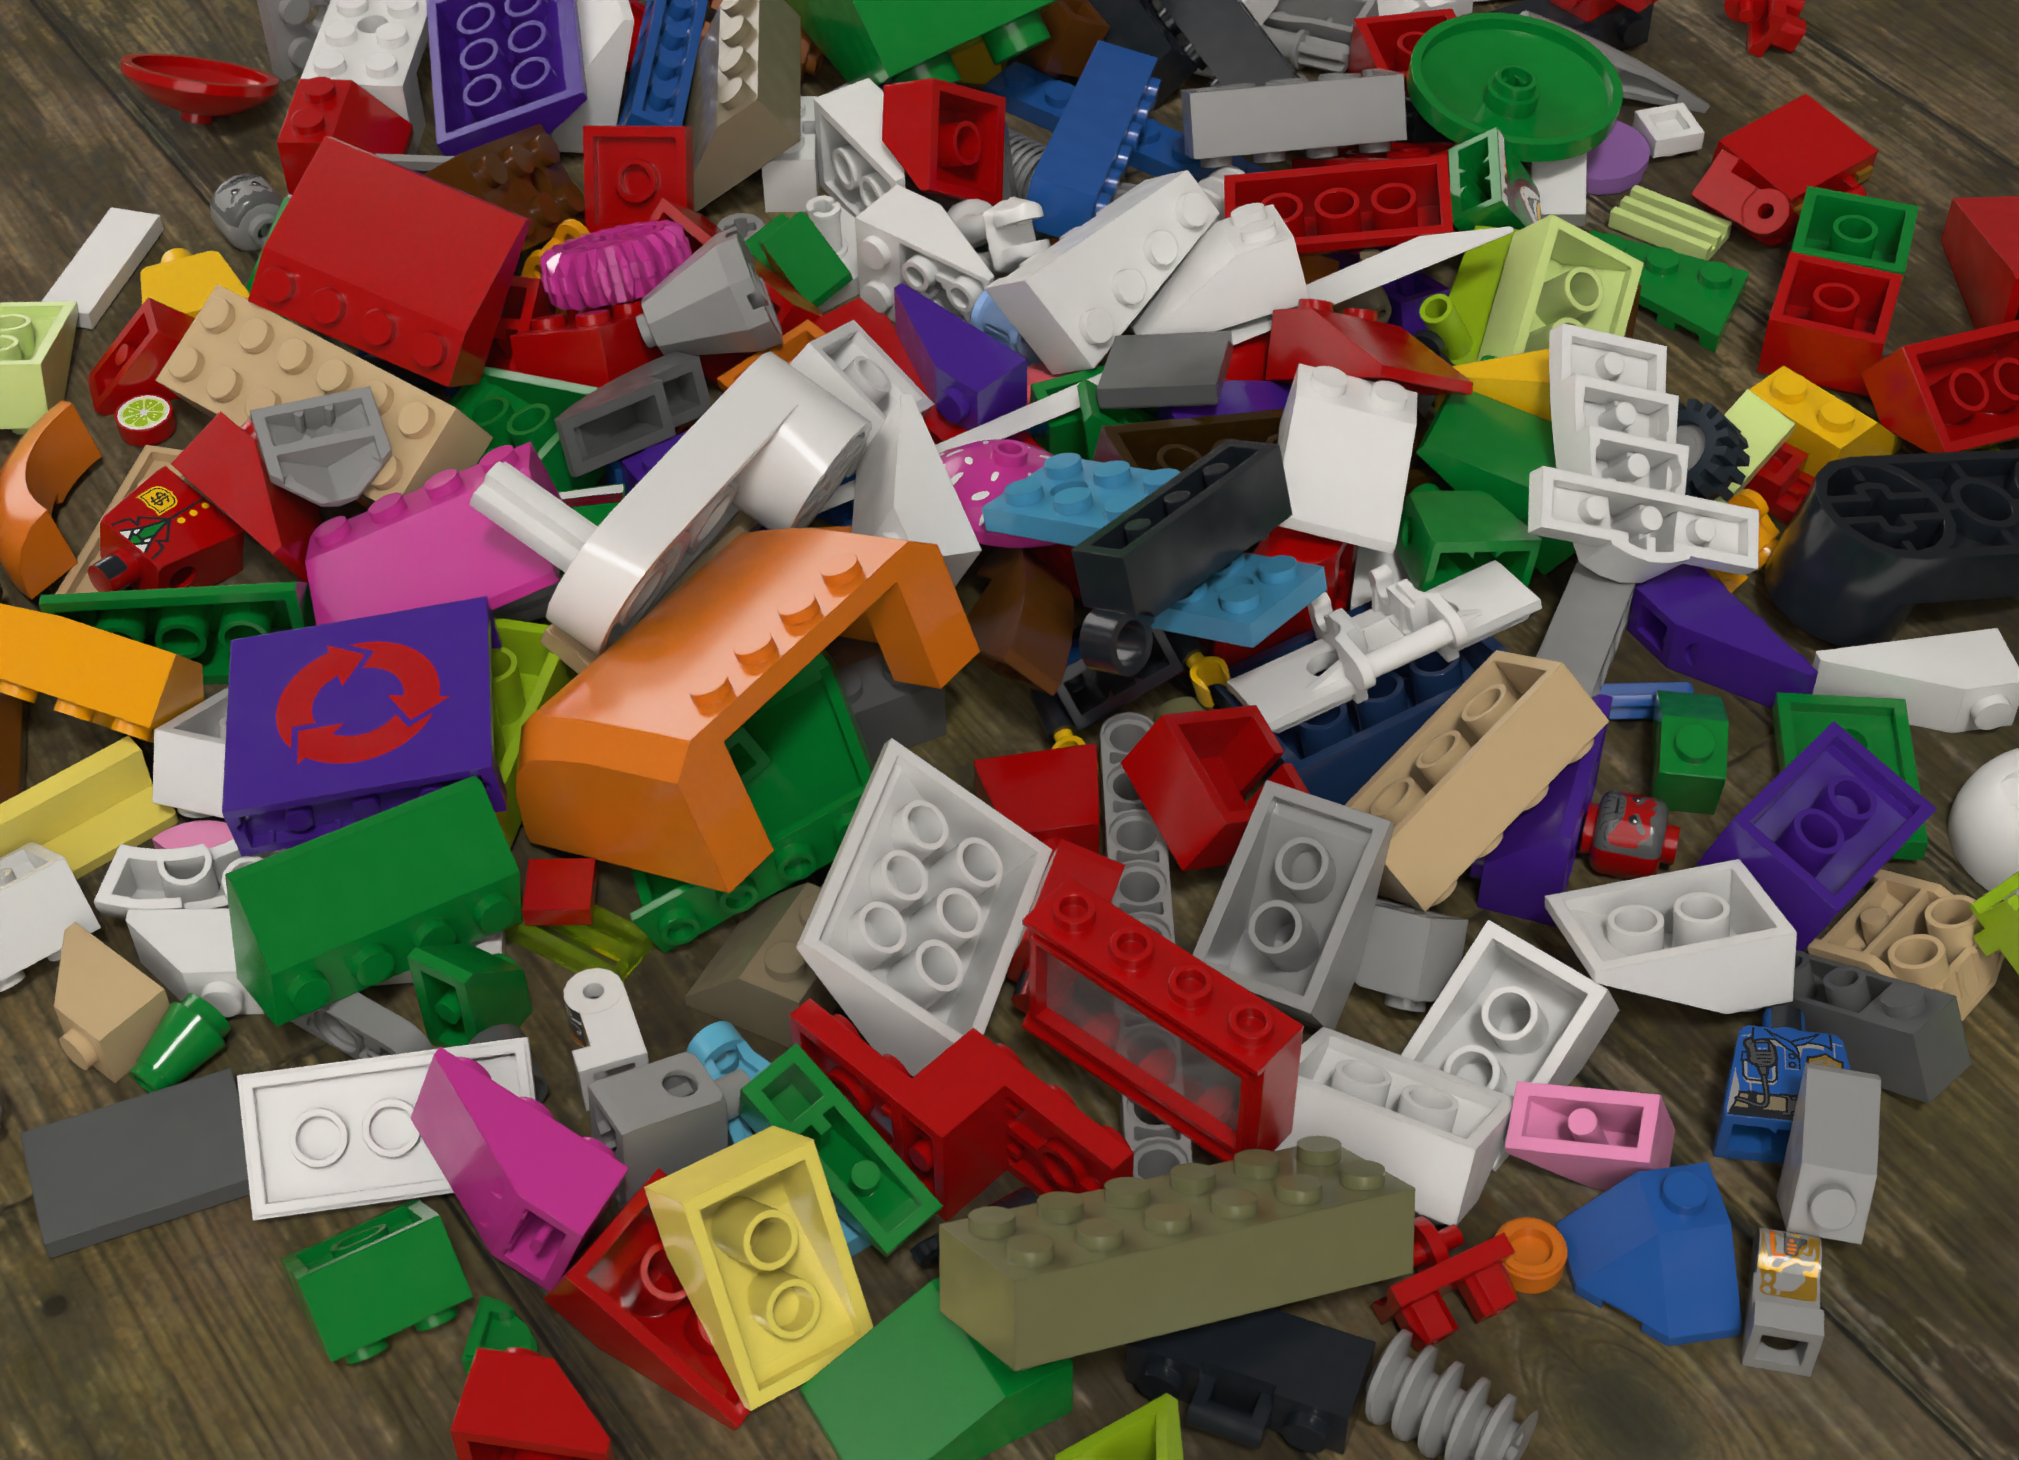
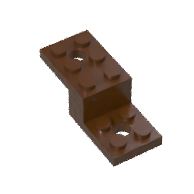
M541 123L462 152L423 174L531 219L521 253L551 240L557 227L568 218L585 224L584 196L581 190L572 183L560 160L557 144L546 134Z

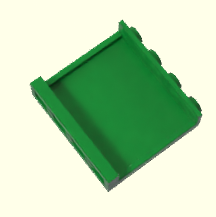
M825 649L742 724L750 736L773 761L744 787L774 851L731 893L631 868L642 904L641 908L630 913L632 922L664 954L692 941L703 932L738 913L750 909L756 903L798 880L807 878L814 871L834 861L874 769V765L835 662Z

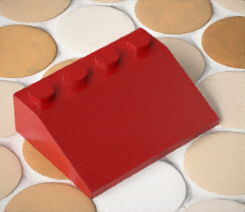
M325 136L263 247L248 302L446 387L477 384L480 382L531 219L336 138Z

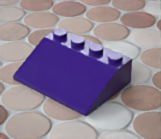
M577 0L426 1L436 142L444 156H457L462 152L540 123L546 134L550 135L588 99Z

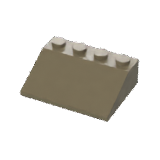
M723 0L699 47L682 126H692L694 212H698L800 142L801 17L785 0Z

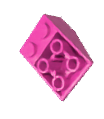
M439 1047L433 1055L410 1119L490 1254L550 1292L574 1264L599 1227L629 1167L618 1161L614 1152L601 1141L592 1137H581L554 1120L552 1113L540 1102L529 1097H518L493 1081L488 1071L476 1061L467 1057H456L442 1047Z

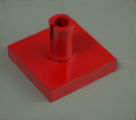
M583 125L585 227L590 233L619 225L648 222L662 197L694 211L692 126Z

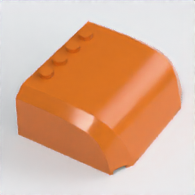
M817 528L773 529L739 534L534 712L521 726L516 776V798L525 833L530 843L731 893L774 849L725 746L724 741L838 636L878 643L894 681L942 689L980 652L938 544Z

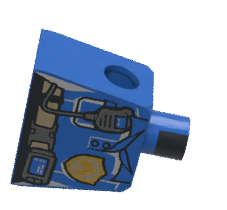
M1777 1005L1768 1008L1762 1015V1027L1747 1025L1740 1028L1728 1070L1713 1145V1157L1783 1164L1805 1062L1851 1070L1843 1040L1835 1034L1807 1032L1805 1030L1804 1013L1790 1005Z

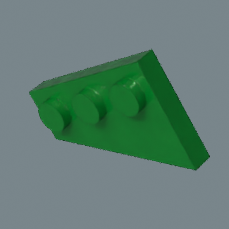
M1594 230L1589 232V234L1644 263L1638 283L1642 286L1639 304L1657 313L1656 323L1671 331L1676 330L1680 325L1700 336L1698 345L1716 353L1746 290L1749 271L1730 267L1722 262L1707 261L1677 253L1669 248L1654 247L1624 239L1617 234L1601 233Z

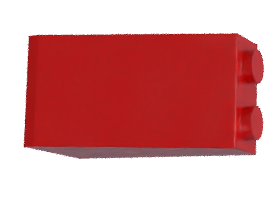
M2019 196L1952 198L1941 244L1974 328L1979 329L2019 320Z

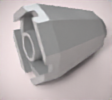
M737 226L715 234L642 298L641 306L644 313L636 316V322L649 349L658 346L664 356L674 351L691 355L763 351L783 343V337L781 336L782 328L763 278H759L752 265L756 262Z

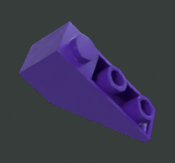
M1682 564L1635 587L1627 631L1666 668L1769 708H1773L1776 692L1813 694L1818 671L1810 665L1803 655L1794 651L1773 632L1761 617L1753 614L1733 596L1721 581L1713 578L1702 567Z

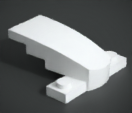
M1561 323L1549 331L1550 405L1557 469L1541 466L1530 472L1528 533L1573 542L1579 563L1600 576L1620 583H1642L1682 563L1739 575H1746L1758 570L1759 510L1685 495L1689 446L1676 444L1679 396L1665 393L1667 346Z

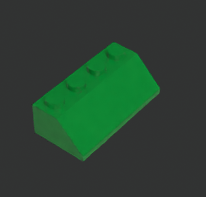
M309 582L41 595L39 606L43 613L68 618L202 664L203 685L229 683L231 640L316 626Z
M476 775L225 874L237 979L276 1027L410 970L407 956L415 947L471 944L522 922L520 871L484 785Z

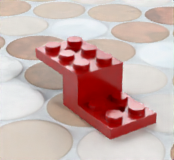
M811 998L789 1014L792 1046L797 1043L943 1205L937 1215L945 1222L949 1221L1005 1171H1009L1039 1196L1059 1191L1075 1194L1103 1189L1105 1183L1111 1179L1133 1177L1134 1151L1131 1150L1128 1142L1117 1130L1107 1125L1101 1127L1077 1108L1073 1099L1065 1090L1055 1084L1047 1085L1024 1067L1020 1058L1012 1049L1001 1043L995 1045L975 1028L968 1031L911 1078L907 1069L897 1058L890 1054L881 1055L861 1039L858 1031L849 1020L840 1014L832 1016Z

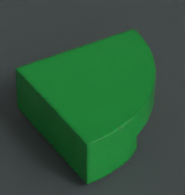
M481 1295L462 1356L465 1374H469L477 1347L499 1351L520 1347L539 1353L532 1331L515 1314L514 1309L501 1300Z

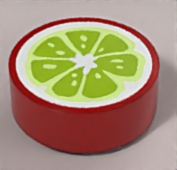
M157 394L133 396L121 403L114 415L121 439L133 446L145 447V445L153 446L168 439L174 433L177 426L171 402Z

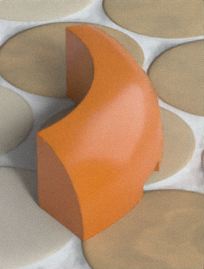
M63 400L45 413L22 436L0 470V563L10 581L30 599L35 598L78 563L52 519V510L54 505L64 501L79 477L102 456L74 405Z

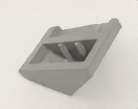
M370 386L250 410L251 421L270 482L321 507L342 506L357 500L392 457L391 447Z

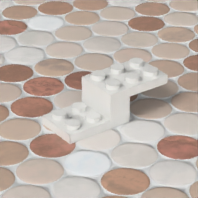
M331 0L301 79L328 77L337 80H353L412 124L414 135L407 155H416L426 126L416 73L429 38L427 0Z

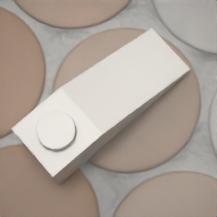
M1998 628L1816 651L1812 665L1818 671L1813 694L1905 699L1909 725L1948 733L1980 729L1991 730L2002 726H2010L2013 724L2019 706V666Z

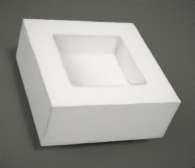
M1683 102L1635 111L1632 127L1646 138L1651 149L1650 155L1653 158L1670 157L1679 153L1702 149L1705 132Z

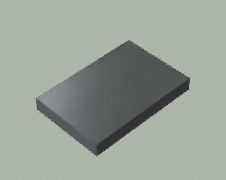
M231 1068L20 1133L42 1239L50 1259L250 1195L239 1092Z

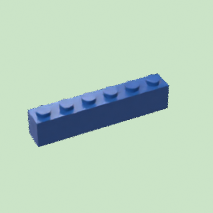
M1098 40L1032 175L1026 200L1040 204L1044 214L1043 218L1032 221L1034 230L1060 238L1074 227L1082 226L1094 218L1098 211L1114 201L1120 179H1123L1130 157L1135 153L1140 134L1144 132L1150 110L1154 109L1162 80L1153 77L1158 60L1157 57Z

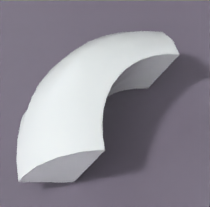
M234 839L209 849L204 844L175 849H150L120 844L94 899V904L102 915L125 920L128 910L229 908L225 874L287 849L241 856Z

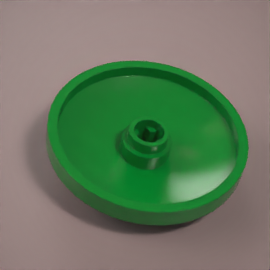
M1474 13L1451 18L1439 23L1424 33L1416 43L1407 72V90L1414 107L1438 132L1452 141L1461 144L1497 127L1519 161L1522 162L1559 161L1591 151L1611 134L1623 100V88L1620 77L1612 63L1598 48L1566 28L1541 19L1518 14Z

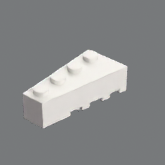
M1188 170L1146 179L1098 211L1094 218L1082 226L1074 227L1059 238L1060 241L1042 253L1034 254L1019 265L1020 268L1004 278L997 279L984 289L1052 375L1093 369L1112 347L1115 336L1122 335L1220 213Z

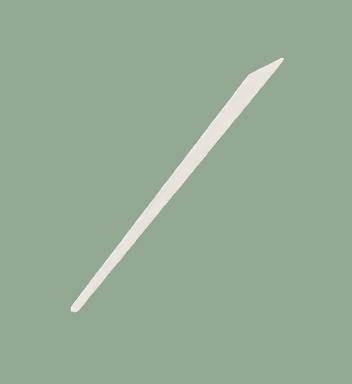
M1500 227L1418 236L1307 284L1309 298L1330 301L1335 305L1510 234L1514 231V228ZM1273 314L1219 331H1232L1233 345H1236L1270 331ZM1102 373L1087 380L1098 385ZM1078 384L935 445L938 453H941L950 448L977 441L1004 439L1080 408ZM856 479L839 486L819 513L853 500Z

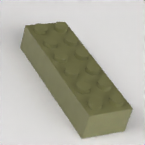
M1308 1136L1298 1140L1295 1147L1272 1152L1262 1149L1243 1150L1236 1153L1234 1160L1213 1165L1200 1163L1179 1164L1171 1168L1170 1174L1144 1180L1134 1177L1114 1178L1107 1181L1103 1189L1085 1193L1050 1192L1041 1195L1037 1199V1203L1011 1209L998 1206L977 1208L969 1213L968 1218L939 1224L940 1312L1011 1369L1017 1371L1413 1273L1415 1187L1386 1172L1382 1164L1365 1160L1343 1148L1342 1143L1335 1138Z

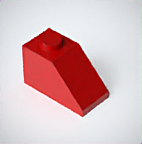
M148 297L86 377L95 412L104 416L115 414L116 409L121 403L141 394H157L167 398L169 401L179 399V396L161 385L156 379L195 318Z

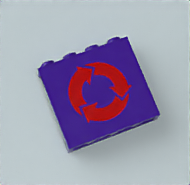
M487 596L231 640L222 814L241 856L295 847L474 775L482 781L495 813L507 811V790L494 755L491 649L502 648V640Z

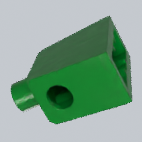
M1426 483L1416 487L1406 497L1395 549L1414 588L1422 592H1426L1494 560L1502 564L1528 588L1542 539L1538 535L1529 534L1528 526L1489 493L1480 490L1441 491L1436 485Z

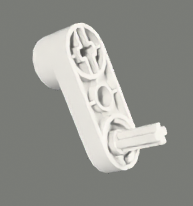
M770 351L762 354L740 375L609 513L599 526L590 522L506 461L504 463L498 461L486 473L483 484L472 495L470 506L565 572L548 604L546 618L600 656L658 604L741 511L768 530L807 528L826 505L856 461L872 429V423Z

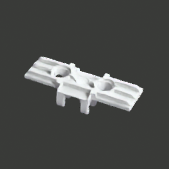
M1496 560L1426 592L1414 588L1408 579L1394 584L1392 570L1388 564H1384L1368 572L1372 589V609L1351 618L1342 608L1333 611L1331 600L1328 594L1324 592L1307 605L1318 640L1227 681L1228 689L1243 706L1257 705L1272 732L1280 733L1352 699L1357 704L1369 699L1367 689L1376 685L1377 677L1429 653L1437 651L1447 662L1459 658L1458 651L1527 620L1531 613L1542 609L1541 599ZM1326 670L1320 676H1315L1316 673Z

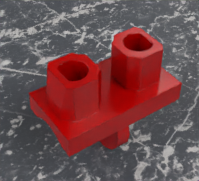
M1724 0V10L1727 16L1735 22L1747 23V53L1759 58L1763 56L1769 45L1787 53H1793L1806 32V21L1798 18L1802 12L1805 0Z
M1423 1216L1416 1217L1414 1220L1413 1268L1416 1267L1420 1273L1390 1286L1387 1289V1296L1375 1301L1371 1305L1380 1324L1384 1325L1396 1319L1401 1330L1407 1329L1413 1333L1411 1344L1417 1352H1421L1428 1345L1440 1343L1459 1330L1442 1298L1446 1294L1459 1289L1477 1323L1509 1309L1518 1301V1297L1510 1275L1503 1264L1515 1253L1505 1232L1450 1258L1448 1251L1464 1243L1460 1229L1455 1224H1452L1437 1231L1436 1227Z

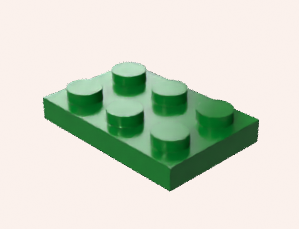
M1776 692L1772 714L1779 773L1835 721L1920 794L1905 699ZM1925 823L1891 859L1923 860L1928 846Z

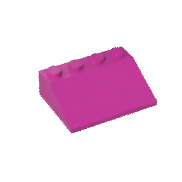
M531 441L516 448H513L511 445L500 446L484 455L479 464L460 472L456 469L444 470L427 480L423 488L404 496L398 492L388 494L375 501L367 512L348 520L344 516H338L318 526L314 530L313 535L310 536L305 559L316 625L487 596L491 610H494L560 582V569L470 506L473 493L483 484L486 473L498 461L502 463L506 461L563 502Z

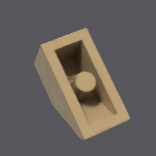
M74 922L64 930L54 1008L64 1031V1035L59 1038V1042L68 1057L81 1069L87 1070L93 1066L112 1082L116 1083L135 1065L136 1059L153 1034L170 1003L164 988Z

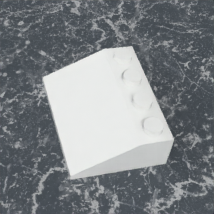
M891 738L884 744L796 949L869 1045L881 1055L890 1054L897 1058L909 1074L914 1077L972 1028H975L984 1035L1024 927L1022 919L1029 914L1052 849Z

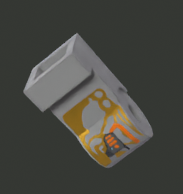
M1757 1228L1750 1260L1749 1285L1745 1290L1741 1365L1811 1377L1824 1339V1310H1820L1822 1262L1820 1237ZM1762 1335L1797 1340L1799 1343L1789 1350H1776L1761 1341Z

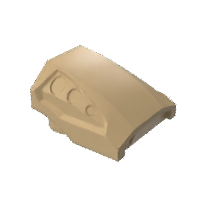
M1881 869L1874 876L1875 884L1821 940L1814 939L1808 945L1809 954L1955 995L1961 1020L1963 1021L1995 985L2005 957L2000 949L1986 956L1972 937L1984 928L1969 908V905L1975 902L1976 899L1965 895H1953L1941 884Z

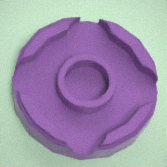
M1616 121L1615 127L1607 139L1599 146L1587 152L1586 193L1595 195L1620 193L1633 188L1642 181L1643 173L1647 172L1651 149L1646 138L1635 128Z

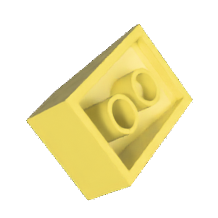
M771 1126L644 1187L666 1255L744 1408L752 1411L809 1381L874 1328L813 1139Z

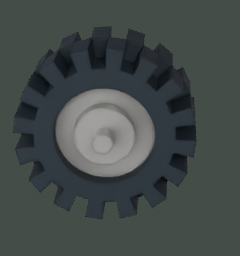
M1688 399L1686 407L1680 401L1678 402L1676 444L1689 446L1685 495L1713 501L1721 496L1728 502L1735 495L1728 489L1729 485L1732 482L1742 485L1746 477L1738 467L1749 466L1750 456L1743 451L1749 448L1747 439L1740 434L1741 431L1714 405L1705 402L1703 405L1698 399Z

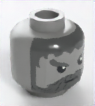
M250 173L234 175L224 181L214 192L210 203V216L216 228L234 247L242 252L256 251L263 248L283 197L268 181L259 175Z

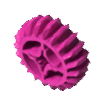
M669 220L636 222L609 229H600L590 234H582L580 237L568 239L562 244L554 245L541 256L540 265L542 271L540 276L544 291L548 292L551 305L564 310L596 309L601 306H614L618 303L634 301L635 299L645 297L692 255L689 239L688 237L685 238L681 224Z

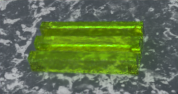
M523 902L521 903L522 922L504 929L506 938L575 973L586 969L602 968L617 974L622 982L654 947L653 942L634 923L596 904L594 906L592 925H545L567 936L570 943L536 926H525L522 913ZM593 949L618 963L614 966L586 951Z

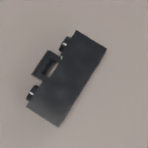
M1269 1308L1128 1343L1126 1381L1136 1384L1137 1388L1152 1400L1168 1393L1176 1399L1189 1402L1190 1406L1186 1416V1425L1256 1449L1261 1448L1271 1424L1270 1430L1281 1433L1289 1444L1300 1450L1318 1453L1326 1448L1344 1454L1366 1395V1386L1372 1372L1376 1342Z

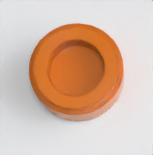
M1521 1217L1510 1220L1499 1228L1495 1236L1505 1232L1515 1251L1503 1263L1510 1275L1515 1291L1526 1294L1542 1293L1553 1288L1561 1280L1568 1250L1564 1237L1553 1225L1541 1219Z

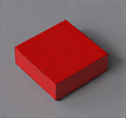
M529 859L522 907L525 926L592 925L598 878L596 859Z

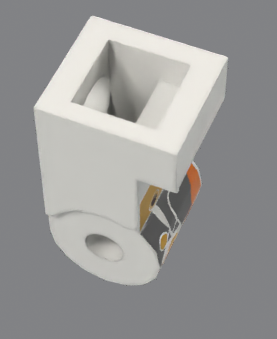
M602 968L586 969L575 974L567 981L563 990L571 1036L578 1045L583 1047L572 1051L579 1090L586 1111H589L588 1084L649 1064L648 1053L624 984L617 974Z

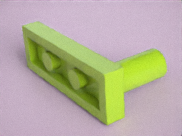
M1475 226L1474 230L1498 227ZM1514 229L1510 234L1466 251L1449 296L1445 294L1432 295L1420 307L1419 313L1428 330L1442 338L1445 344L1442 352L1455 365L1477 362L1513 233L1519 231V229Z

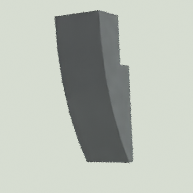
M674 351L617 377L591 392L554 419L570 476H581L676 436L675 427L701 417L712 404L699 356Z

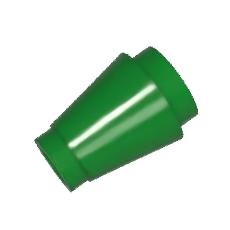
M189 993L180 1003L171 1002L136 1059L135 1065L128 1071V1074L148 1093L176 1085L226 1046L223 1038L232 1027L228 1020L210 1003L193 993Z

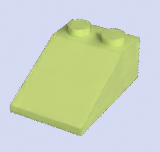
M77 301L0 302V429H12L14 433L24 435L45 413L61 400L64 401L79 312Z

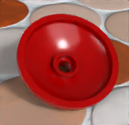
M138 53L121 57L120 71L128 82L152 101L180 111V119L189 123L212 124V116L244 113L269 101L279 92L280 81L274 75L235 63L160 53Z

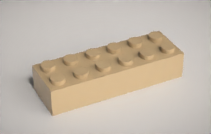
M219 284L214 288L156 379L157 382L197 410L212 418L221 411L239 427L247 419L251 421L250 410L370 386L392 454L389 461L359 497L360 500L370 505L391 493L398 492L404 496L423 488L427 480L444 470L456 469L460 472L476 465L493 439L490 434L454 406L273 312L248 302L246 298Z

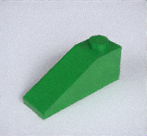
M797 1043L740 1089L738 1114L755 1133L771 1126H776L814 1140L837 1213L885 1257H888L942 1209L943 1205Z

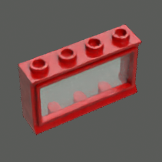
M1070 877L1065 879L1022 919V925L1029 928V1009L1022 1028L1223 1162L1234 1160L1235 1154L1243 1150L1262 1149L1271 1152L1275 1151L1292 1133L1304 1025Z

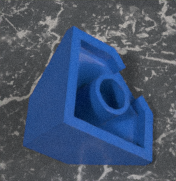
M1708 1162L1635 1172L1556 1223L1555 1228L1562 1234L1567 1244L1568 1253L1565 1267L1573 1291L1578 1296L1599 1308L1605 1302L1642 1322L1640 1331L1666 1346L1740 1336L1742 1320L1732 1226Z

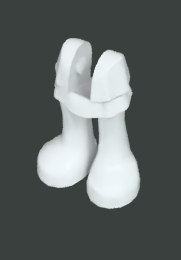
M1010 197L1008 200L1000 201L992 206L980 199H966L953 205L947 212L973 249L988 243L989 251L977 254L994 275V281L1008 276L1020 268L1019 265L1034 254L1042 253L1051 247L1049 239L1036 240L1032 221L1044 217L1041 205L1036 202Z

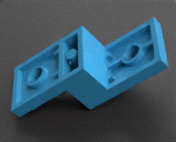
M1075 453L1057 454L1046 459L1043 467L1025 479L1007 485L1004 493L981 507L987 531L1076 547L1180 472L1171 468L1158 470L1130 467L1128 462L1119 460L1105 463L1084 460ZM1243 552L1232 560L1233 562L1228 568L1214 573L1194 588V593L1191 596L1177 601L1155 617V622L1151 627L1253 648L1327 590L1324 566L1297 562L1295 558L1286 555L1267 557Z

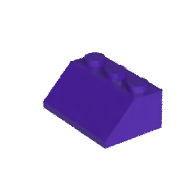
M1604 694L1591 697L1609 720L1613 697ZM1608 723L1594 737V744L1589 752L1576 762L1568 764L1548 784L1549 790L1546 796L1534 807L1522 811L1503 831V838L1500 844L1492 852L1476 859L1472 863L1470 878L1481 880L1477 907L1556 927V923L1545 908V896L1566 892L1585 826L1589 802L1592 801L1597 783Z

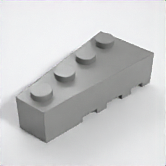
M1382 68L1362 70L1363 77L1359 73L1343 74L1338 72L1321 74L1318 77V81L1308 82V78H1285L1266 81L1265 86L1255 87V83H1240L1181 90L1185 155L1194 160L1200 159V166L1202 168H1216L1233 165L1232 156L1253 154L1254 163H1269L1286 160L1285 151L1306 149L1307 158L1337 156L1338 146L1356 144L1359 146V153L1390 151L1391 141L1407 140L1404 74Z

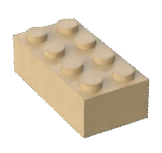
M1496 650L1344 805L1389 820L1394 824L1378 895L1424 912L1431 906L1443 902L1453 893L1457 886V879L1476 859L1486 856L1500 844L1503 838V831L1522 811L1537 805L1546 796L1549 790L1548 784L1568 764L1576 762L1589 752L1594 744V737L1609 720L1563 662Z

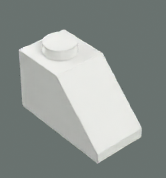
M229 908L128 910L126 923L141 964L180 1001L189 993H193L210 1003L224 1017L264 1014L262 1008L237 979Z

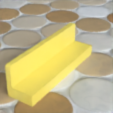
M128 735L1 803L0 858L33 841L65 857L77 880L113 860L120 844L137 847L159 833L175 826L179 820L173 807L152 803L153 784L142 750Z

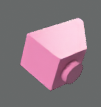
M1517 1081L1505 1150L1512 1156L1592 1189L1609 1190L1635 1172L1668 1168L1670 1166L1675 1128L1663 1099L1658 1094Z

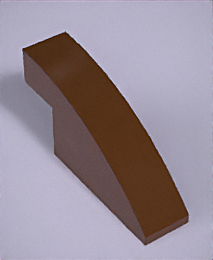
M995 546L976 573L989 585L966 616L980 649V652L974 658L999 676L1054 696L1061 686L1072 645L1075 618L1074 599L1070 586L1061 574L1026 548Z

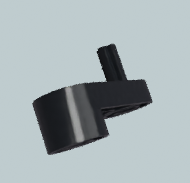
M2019 449L1857 456L1828 462L1816 474L1766 563L1764 583L1773 603L1791 622L1814 637L1841 647H1852L1890 642L1900 632L1917 603L2019 597Z

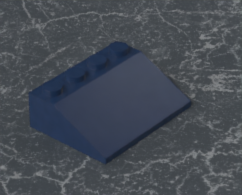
M1372 600L1346 613L1352 618L1372 609ZM1314 628L1228 667L1231 679L1317 641ZM1490 636L1458 651L1459 658L1447 662L1437 651H1434L1377 677L1376 685L1367 689L1369 699L1359 704L1352 699L1280 733L1273 732L1285 753L1264 774V778L1268 780L1282 764L1292 763L1311 795L1345 805L1496 650L1509 651L1493 636ZM1326 670L1316 673L1315 676H1320ZM1223 684L1208 686L1221 709L1243 706Z

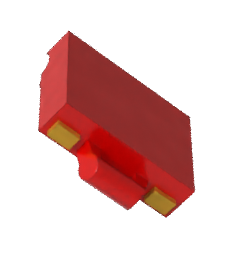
M1806 93L1720 139L1712 161H1715L1722 149L1739 158L1752 174L1748 180L1749 183L1759 189L1772 188L1780 191L1795 207L1800 217L1807 186L1867 196L1864 187L1859 184L1871 177L1874 170L1873 164L1879 151Z

